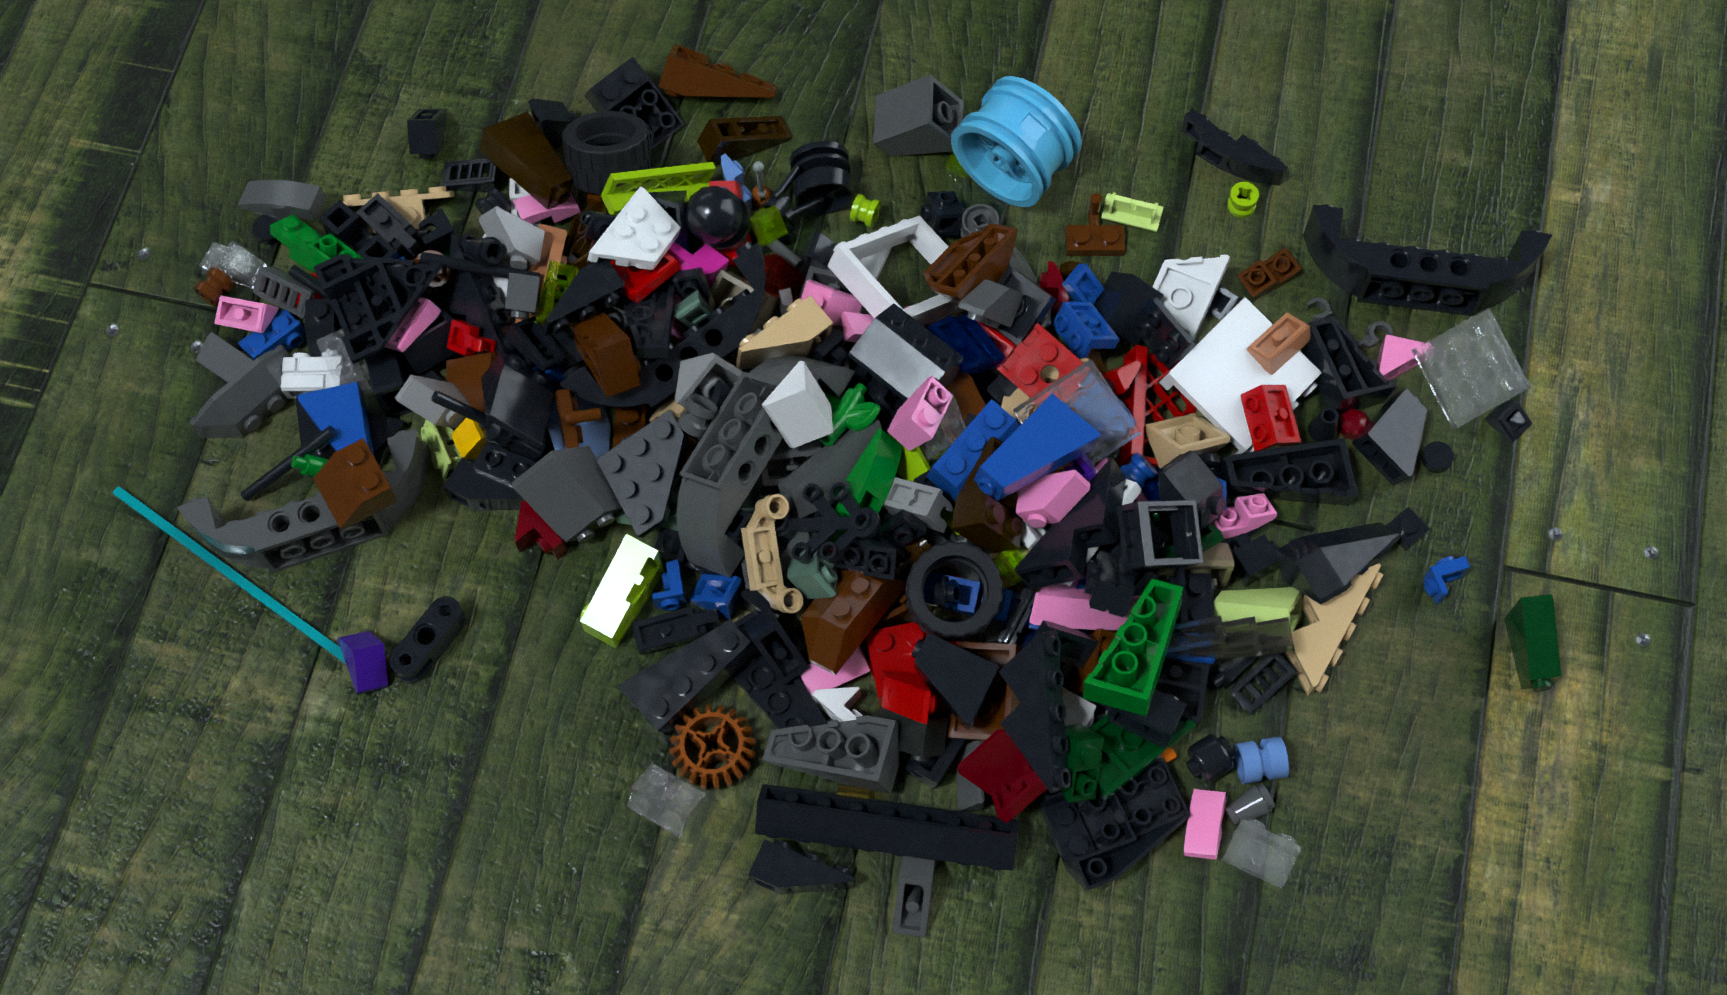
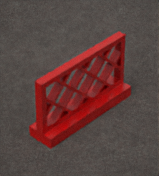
M1136 345L1124 356L1123 365L1137 360L1140 361L1141 366L1127 391L1122 393V402L1129 408L1136 423L1133 426H1125L1123 441L1119 442L1118 464L1128 465L1131 462L1132 455L1138 452L1154 468L1160 469L1156 458L1144 456V444L1149 441L1145 432V417L1150 414L1156 422L1163 421V417L1156 410L1163 404H1165L1175 418L1195 413V406L1174 385L1173 388L1176 391L1168 396L1158 384L1177 364L1172 366L1171 369H1167L1162 362L1157 360L1154 354L1147 353L1148 347ZM1148 363L1156 364L1163 374L1155 379L1148 371ZM1150 387L1162 400L1155 406L1146 397V392ZM1177 394L1186 403V410L1182 413L1171 400Z

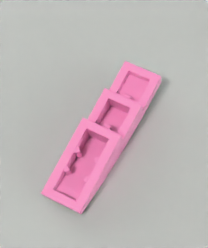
M1084 589L1036 592L1029 622L1033 625H1041L1042 621L1045 620L1072 629L1096 630L1101 628L1104 630H1118L1131 614L1132 608L1141 595L1133 596L1127 615L1120 617L1110 614L1109 610L1103 612L1090 608L1089 595L1084 593Z

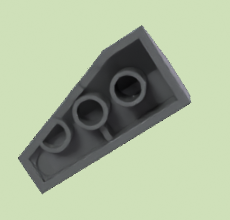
M865 715L850 721L839 722L838 720L828 721V724L809 727L808 725L771 730L762 760L766 763L857 788L891 794L899 767L898 722L896 720Z

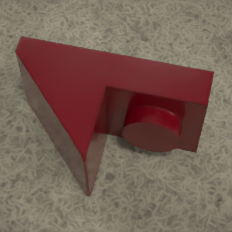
M523 500L520 505L515 534V544L518 551L522 552L536 541L546 555L551 552L558 560L567 553L563 541L537 512Z

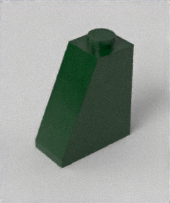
M1553 595L1521 597L1504 618L1521 690L1532 688L1534 692L1547 691L1561 677Z

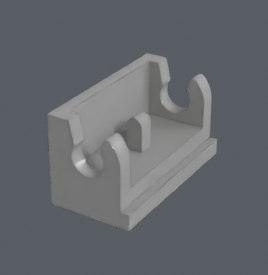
M896 477L883 504V507L892 516L904 509L927 523L926 528L943 533L947 524L944 519H941L940 512L942 508L951 512L953 510L951 503L942 495L943 491L941 489Z

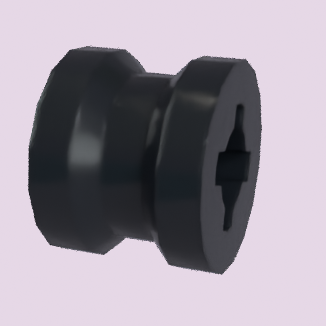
M494 187L488 190L487 196L484 199L479 198L475 202L477 209L482 215L496 206L507 212L512 208L506 197Z

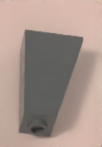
M875 419L867 428L858 432L847 428L832 446H824L778 484L781 495L789 503V514L802 518L818 511L815 505L810 504L803 498V490L810 483H815L823 489L824 497L830 505L836 503L830 496L831 487L838 482H842L848 487L850 486L845 480L878 428L882 429L880 420ZM844 490L839 492L838 497L843 494ZM816 491L811 494V497L816 494Z

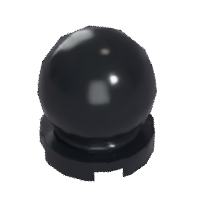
M709 186L700 188L691 195L685 208L686 224L693 236L705 244L707 243L713 249L723 252L735 250L744 244L750 226L753 227V215L748 204L724 187Z

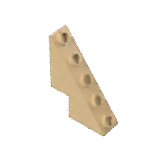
M1380 563L1369 567L1363 575L1356 574L1351 579L1352 585L1346 591L1321 605L1304 595L1302 609L1310 625L1293 631L1289 638L1283 639L1281 646L1292 667L1297 671L1296 675L1307 696H1311L1314 690L1321 693L1329 676L1324 674L1328 664L1334 667L1343 650L1337 647L1342 639L1348 641L1356 627V624L1351 622L1356 613L1362 616L1370 599L1365 597L1368 589L1370 588L1375 591L1384 575L1378 572L1381 567Z

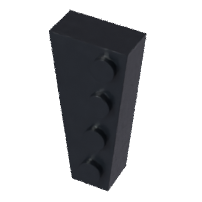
M1345 438L1228 455L1223 458L1219 467L1226 481L1227 495L1248 496L1264 493L1268 499L1350 506L1358 497Z

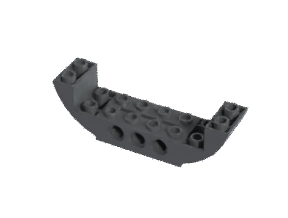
M785 355L772 358L758 365L749 373H741L679 474L682 477L677 502V526L682 548L690 563L730 578L745 554L744 550L724 533L732 523L735 515L783 438L761 404L799 361L805 362L823 393L838 397L841 396L855 372L854 370L803 356Z
M417 429L402 430L394 436L387 438L396 470L382 472L398 502L342 531L320 492L314 497L302 501H290L284 507L275 510H263L256 513L253 517L244 520H232L227 523L208 497L190 499L186 504L177 506V508L203 541L220 556L241 565L254 568H268L271 573H275L389 535L388 529L407 513L423 488L428 472L429 453Z

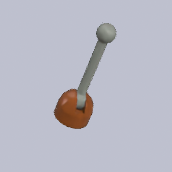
M756 161L753 164V170L756 172L758 186H755L751 191L753 197L751 203L756 209L762 210V205L771 197L773 192L768 186L763 185L762 171L764 170V164Z

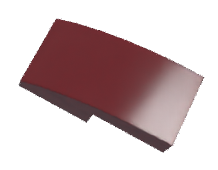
M1048 261L1047 272H1041L1040 286L1056 298L1051 306V316H1056L1062 303L1069 302L1068 293L1062 285L1064 280L1058 267L1054 262Z

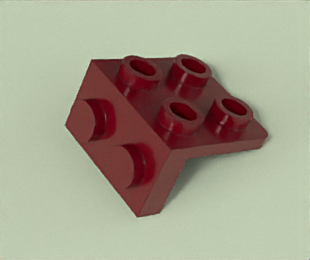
M1004 729L996 730L957 766L958 773L992 796L997 817L1005 823H1008L1017 814H1020L1027 805L1047 790L1044 783Z

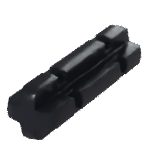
M1029 588L1022 590L1019 596L1020 603L1016 602L1005 623V626H1007L1006 630L1002 629L998 637V641L1001 644L1017 643L1019 639L1017 636L1018 632H1023L1031 616V607L1034 603L1036 591Z

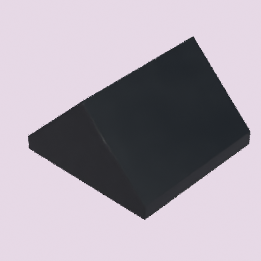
M1111 271L1103 286L1104 291L1097 298L1094 306L1121 341L1132 346L1139 345L1142 339L1137 336L1131 323L1150 299L1156 296L1162 301L1164 294L1134 274Z

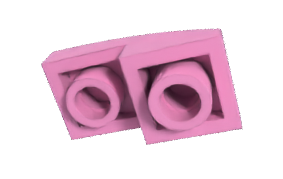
M571 191L568 201L549 209L542 206L531 195L513 200L520 218L530 224L550 216L553 222L556 223L580 213V209Z
M1264 493L1236 497L1234 506L1227 507L1223 514L1211 522V524L1221 531L1224 539L1247 533L1276 518L1277 512Z
M859 645L836 675L811 663L808 665L810 668L800 674L812 697V693L815 690L833 689L872 669L861 645Z
M1193 790L1189 809L1191 816L1187 821L1184 856L1217 860L1222 837L1221 824L1227 801L1226 792Z

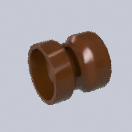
M212 266L206 273L207 279L199 281L193 287V290L205 302L216 307L219 303L220 295L222 296L223 292H230L235 283L223 271Z

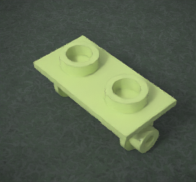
M1113 192V194L1108 193L1106 195L1101 219L1157 232L1164 207L1159 206L1156 202L1152 204L1116 195Z
M425 420L424 426L421 428L422 440L424 444H428L431 450L434 468L439 469L442 478L446 479L448 471L455 469L461 459L456 445L447 444L454 442L451 436L453 429L434 425L430 421Z

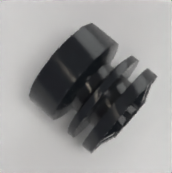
M817 141L802 145L793 151L790 156L791 171L795 165L800 167L792 179L794 181L793 188L797 207L823 196V202L803 211L808 214L823 215L843 210L854 200V187L852 176L850 175L849 154L843 145L832 141Z

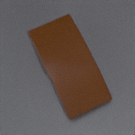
M1285 247L1264 262L1260 259L1236 276L1250 296L1256 299L1288 283L1302 274L1303 271Z

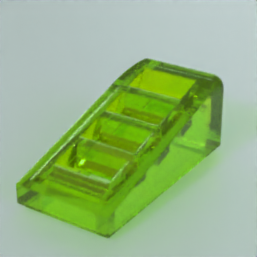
M554 260L549 262L536 322L545 324L547 317L557 304L554 302V298L560 300L577 275L578 267ZM557 274L568 276L567 281L558 279ZM556 286L565 288L564 292L555 290Z

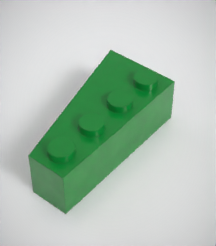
M1151 579L1132 608L1131 614L1116 632L1114 640L1108 649L1103 652L1092 673H1089L1085 679L1083 699L1147 717L1182 605L1183 587Z

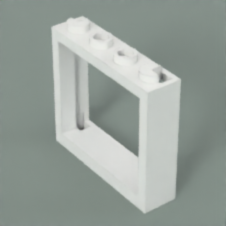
M920 215L908 220L903 219L889 227L884 226L870 234H862L854 240L843 241L833 249L834 253L827 266L873 318L893 303L901 309L902 307L865 268L859 259L910 241L921 255L932 264L948 248L947 244ZM940 294L902 309L921 325H931L965 311L958 307L959 301L951 300Z

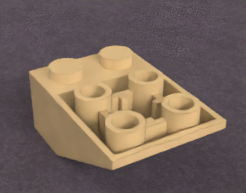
M811 295L803 301L799 298L788 306L787 313L780 318L777 316L772 317L764 324V330L756 336L753 333L746 336L739 343L736 367L740 370L754 368L772 358L785 355L809 357L814 353L815 348L831 334L833 322Z

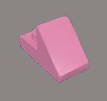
M810 279L806 281L801 297L802 301L811 295L833 322V325L842 326L841 313L843 311L860 313L862 304L855 296Z

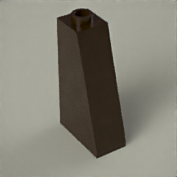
M528 112L483 129L480 152L542 206L549 209L569 200L573 177Z

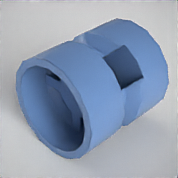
M1281 737L1262 739L1259 745L1253 740L1235 743L1234 753L1236 757L1234 760L1241 784L1261 782L1263 776H1266L1269 780L1283 779L1289 776L1288 755Z

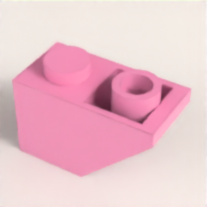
M933 376L928 377L897 410L887 432L908 451L933 439L953 395Z

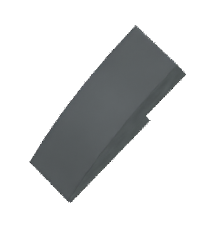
M257 180L247 183L238 207L264 215H273L280 219L294 214L298 218L315 222L325 201V196L320 186L287 180Z

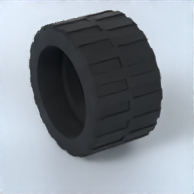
M615 111L594 112L576 118L563 130L562 138L566 168L573 177V186L579 190L601 195L611 173L652 169L648 125L641 118L633 114ZM618 183L616 187L622 186L625 183Z
M948 541L944 544H936L928 551H924L916 563L914 562L905 588L907 610L910 612L913 622L921 628L920 630L925 634L930 633L950 642L969 640L970 637L982 633L995 618L1003 598V580L1000 578V571L993 563V559L981 551L979 547L961 541ZM942 564H964L974 570L982 582L984 590L982 604L978 611L966 620L959 622L942 620L935 616L926 605L923 594L924 583L928 575Z

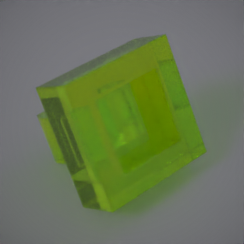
M775 205L768 209L763 207L753 212L754 216L749 218L757 240L762 246L788 233L780 211Z
M1018 549L1004 551L992 560L1000 571L1004 590L1022 580L1015 572V567L1023 559Z

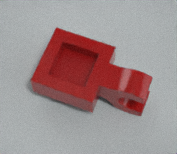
M452 319L447 348L465 356H473L475 351L483 352L485 350L494 353L497 341L478 336L480 327L463 320Z

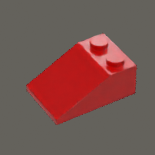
M914 622L872 630L865 638V646L872 669L871 672L878 703L882 670L918 673L914 668L915 658L911 657L918 640L924 641L927 634L921 631V628Z

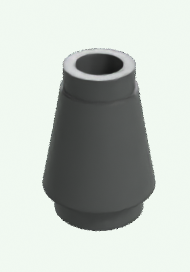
M1264 784L1258 787L1253 785L1232 802L1230 806L1226 807L1225 811L1233 825L1268 815L1270 814L1269 810L1275 808L1276 805Z

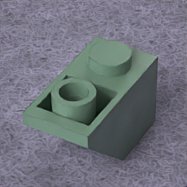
M819 550L814 553L811 561L806 564H802L795 559L788 562L787 578L806 599L832 598L837 594L838 577L836 574V562L828 563L823 560L819 555ZM829 551L827 556H830L832 552Z

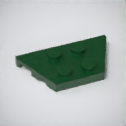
M1109 713L1096 722L1089 729L1104 737L1098 779L1102 798L1105 801L1190 734L1197 724L1190 719H1187L1186 722L1180 720L1168 746L1164 749L1125 730L1123 727L1110 723L1107 720Z

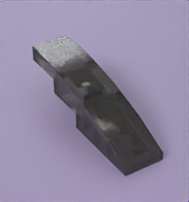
M1221 616L1177 623L1175 624L1165 658H1238L1295 651L1289 617L1256 623L1255 616L1223 622Z

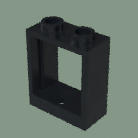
M1196 500L1137 501L1117 506L1124 570L1183 568L1204 563ZM1170 513L1175 558L1154 559L1149 514Z

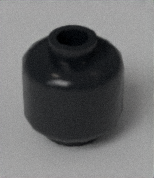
M1209 734L1188 748L1187 753L1190 760L1185 763L1195 778L1201 776L1205 781L1212 782L1233 768L1232 759L1236 756L1223 736L1218 738L1213 734Z

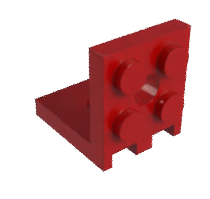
M1038 323L1023 342L1021 341L1013 350L1014 352L1005 363L997 368L1004 377L1017 386L1038 406L1052 393L1066 404L1093 373V370ZM1047 366H1053L1059 372L1057 380L1053 383H1046L1041 378V372Z

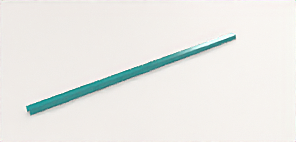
M119 486L116 487L113 491L114 496L346 665L338 645Z

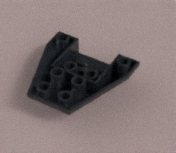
M1158 758L1106 801L1102 798L1099 786L1097 787L1096 799L1069 803L1066 801L1062 790L1050 793L1047 789L1038 796L1040 812L1067 872L1086 892L1116 881L1191 816L1164 758Z

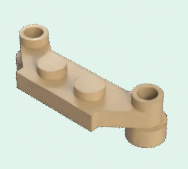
M781 494L768 495L756 502L755 511L747 527L741 528L750 591L757 590L774 610H779L782 613H796L803 605V596L799 590L784 586L774 524L776 519H782L787 515L789 503Z

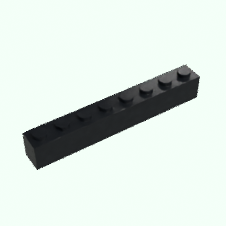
M762 784L757 800L755 834L765 835L769 838L793 839L802 843L814 842L828 844L832 847L856 848L866 852L877 851L901 857L912 856L935 861L954 862L963 866L975 865L989 867L993 870L1013 871L1019 820L1011 819L1008 823H1005L995 816Z

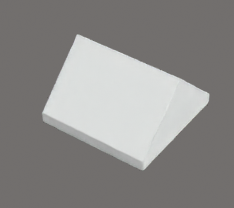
M799 361L761 404L791 448H796L833 433L831 404L805 362Z

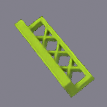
M713 162L611 173L601 197L609 214L618 216L640 186L647 192L687 190L689 201L691 195L700 188L709 187V181L716 167ZM618 183H625L622 186L616 187Z

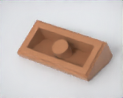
M1286 312L1247 347V351L1266 372L1273 375L1310 341V326Z

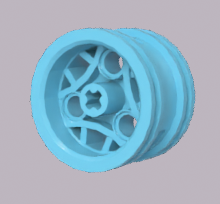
M1014 76L998 79L984 95L982 106L978 112L966 115L961 124L951 134L953 152L966 173L979 186L997 199L1018 207L1035 205L1050 187L1051 176L1054 172L1065 169L1079 153L1082 145L1081 134L1077 124L1066 108L1040 86L1026 79Z

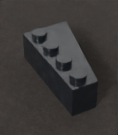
M729 620L617 686L659 732L669 736L675 730L676 724L683 722L684 715L690 716L694 712L693 710L698 708L758 651V648L735 623Z

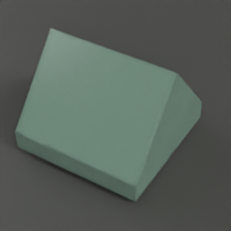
M698 290L674 306L676 319L688 328L701 322L713 312Z

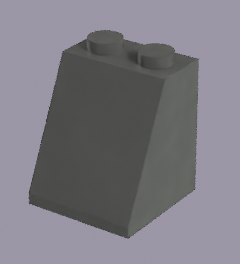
M931 74L876 95L873 144L889 156L953 151L951 134L963 120V100Z
M589 446L550 451L511 483L521 497L565 543L576 540L579 543H583L595 536L594 530L612 523L616 519L614 515L622 510Z

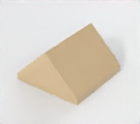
M1196 413L1145 425L1146 435L1160 469L1165 468L1189 450L1195 451L1197 455L1216 453L1230 442L1231 437L1203 417H1196Z

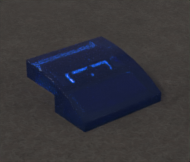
M968 313L958 318H954L951 315L929 326L928 329L934 335L963 356L959 368L964 374H973L1001 364L1005 358L978 322L967 317Z

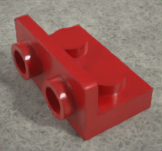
M1260 385L1241 394L1240 398L1255 451L1265 450L1272 446H1293L1301 442L1286 385Z

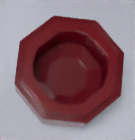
M1350 409L1341 415L1338 430L1344 438L1354 440L1369 423V419L1363 411Z

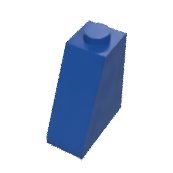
M357 382L298 395V401L320 432L328 426L334 427L337 431V436L328 442L335 452L364 438L374 456L365 397Z

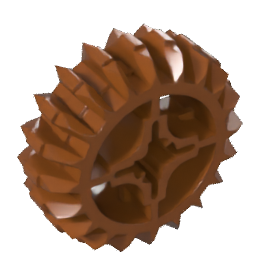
M708 704L705 708L706 713L703 714L700 713L698 708H695L693 710L695 717L691 719L690 716L684 715L683 721L686 726L676 724L675 730L679 735H674L670 738L671 743L675 745L669 750L670 755L677 757L672 761L674 768H681L679 772L681 778L690 776V785L694 786L701 780V788L703 790L708 788L709 782H713L714 789L719 790V782L725 780L728 787H731L732 781L730 777L734 775L737 779L741 780L743 774L740 768L750 770L751 764L746 759L755 758V751L750 749L756 745L755 738L749 737L753 733L751 726L744 727L746 723L745 717L741 716L735 719L736 711L734 709L729 710L725 715L724 706L721 704L716 712H713L711 705ZM716 726L708 733L699 731L705 727ZM729 730L739 740L736 754L725 744L727 740L726 734ZM690 741L695 743V746L701 750L698 755L699 761L697 765L687 756ZM711 743L713 746V743H718L719 749L716 751L713 749V752H709L707 745ZM721 761L726 763V765L720 768L709 769L715 762Z

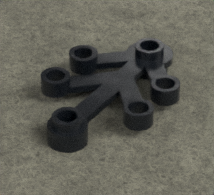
M838 482L831 487L830 496L837 503L843 504L851 516L840 517L824 497L823 489L815 483H810L803 490V498L810 504L815 505L823 517L793 518L787 513L784 518L776 519L774 524L776 536L781 540H790L797 531H819L807 543L799 542L793 547L792 557L802 564L808 563L813 558L814 553L819 550V555L823 560L828 563H835L839 560L841 553L858 538L870 539L878 534L881 527L878 513L868 507L861 508L851 496V489L844 483ZM844 490L843 494L838 497L839 492ZM816 491V494L811 497V494ZM847 530L835 543L827 542L838 531ZM805 549L804 555L800 557V553ZM833 549L832 554L827 556L829 550Z

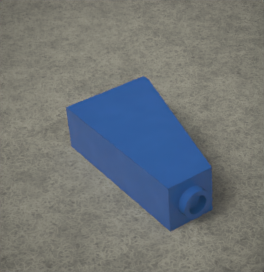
M1052 393L979 467L974 481L983 493L993 496L999 501L1090 452L1101 433Z

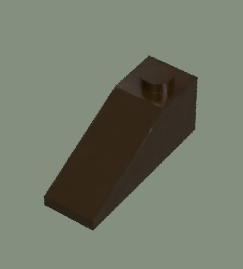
M782 116L709 119L697 142L706 161L717 163L721 162L723 154H726L734 161L789 142L792 137Z

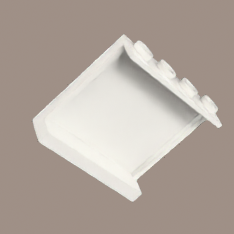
M1246 297L1159 382L1167 391L1174 385L1214 426L1231 436L1230 442L1238 449L1235 454L1254 451L1240 398L1242 393L1260 385H1286L1291 406L1294 410L1299 405L1296 399L1301 394L1306 397L1318 385L1314 380L1322 373L1300 350L1273 375L1266 372L1247 351V347L1273 324Z

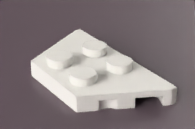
M640 186L589 251L587 260L597 262L598 257L614 259L615 265L636 266L641 269L654 270L679 236L681 227Z
M1228 255L1205 259L1202 257H1191L1188 260H1164L1154 282L1153 288L1164 294V298L1161 301L1162 304L1193 341L1231 260Z

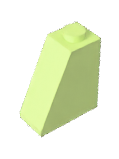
M1293 587L1221 591L1213 601L1216 631L1289 638L1302 617V593Z

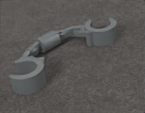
M1316 297L1307 303L1305 310L1319 307L1324 312L1314 315L1312 321L1331 317L1332 311L1327 300ZM1383 321L1368 325L1365 331L1367 336L1361 341L1356 340L1359 343L1357 347H1376L1379 339L1374 331L1379 330L1393 336L1392 327Z

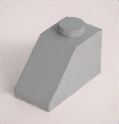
M497 206L479 217V223L486 236L497 238L503 245L504 256L502 261L510 264L512 268L525 270L540 262L544 230Z
M410 375L395 399L434 425L457 428L464 419V416L431 401L433 393L437 390L472 406L454 383Z

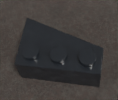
M1333 316L1307 323L1310 326V341L1301 351L1322 372L1315 381L1327 407L1334 408L1338 414H1341L1350 409L1358 410L1384 403L1397 385L1391 379L1387 380L1376 368L1378 364L1373 358L1368 359L1357 347L1359 343L1337 318Z

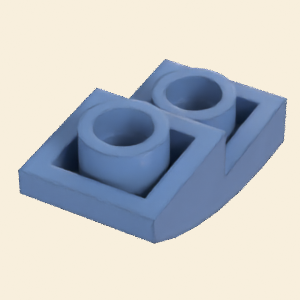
M723 154L721 156L723 180H735L740 183L743 201L748 204L752 211L751 200H753V197L747 187L744 186V170L736 160L732 161L726 154Z

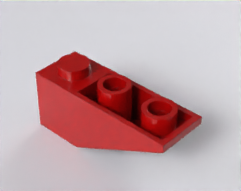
M882 670L879 695L881 707L917 722L927 724L928 714L933 715L935 695H931V689L928 688L927 683H925L920 674Z

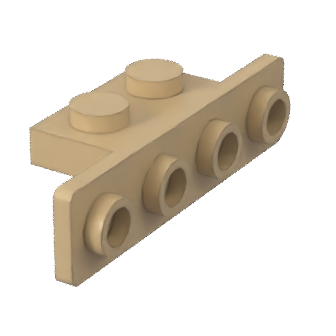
M446 186L430 187L427 194H418L417 189L400 190L401 196L394 197L389 196V191L372 193V198L377 193L383 197L414 229H419V223L426 219L424 200L454 197V191L446 192ZM361 194L343 195L344 201L342 202L348 207L364 206L370 199H361ZM367 224V229H368V231H369L370 233H376V232Z

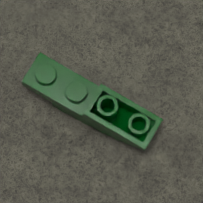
M294 214L270 225V234L289 248V257L314 273V266L339 254L364 259L331 233L325 236L320 235Z
M879 428L845 480L850 484L851 496L861 508H871L877 513L881 510L890 491L902 452V445ZM838 503L834 509L840 517H851L844 505ZM847 530L838 531L827 542L835 543L838 540V537L841 534H844Z

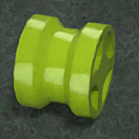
M1239 182L1232 187L1227 208L1233 216L1246 218L1254 213L1259 199L1257 187L1249 182Z
M858 194L851 208L850 221L855 223L861 221L867 227L873 228L880 213L881 201L877 199L871 201L866 199L865 195Z

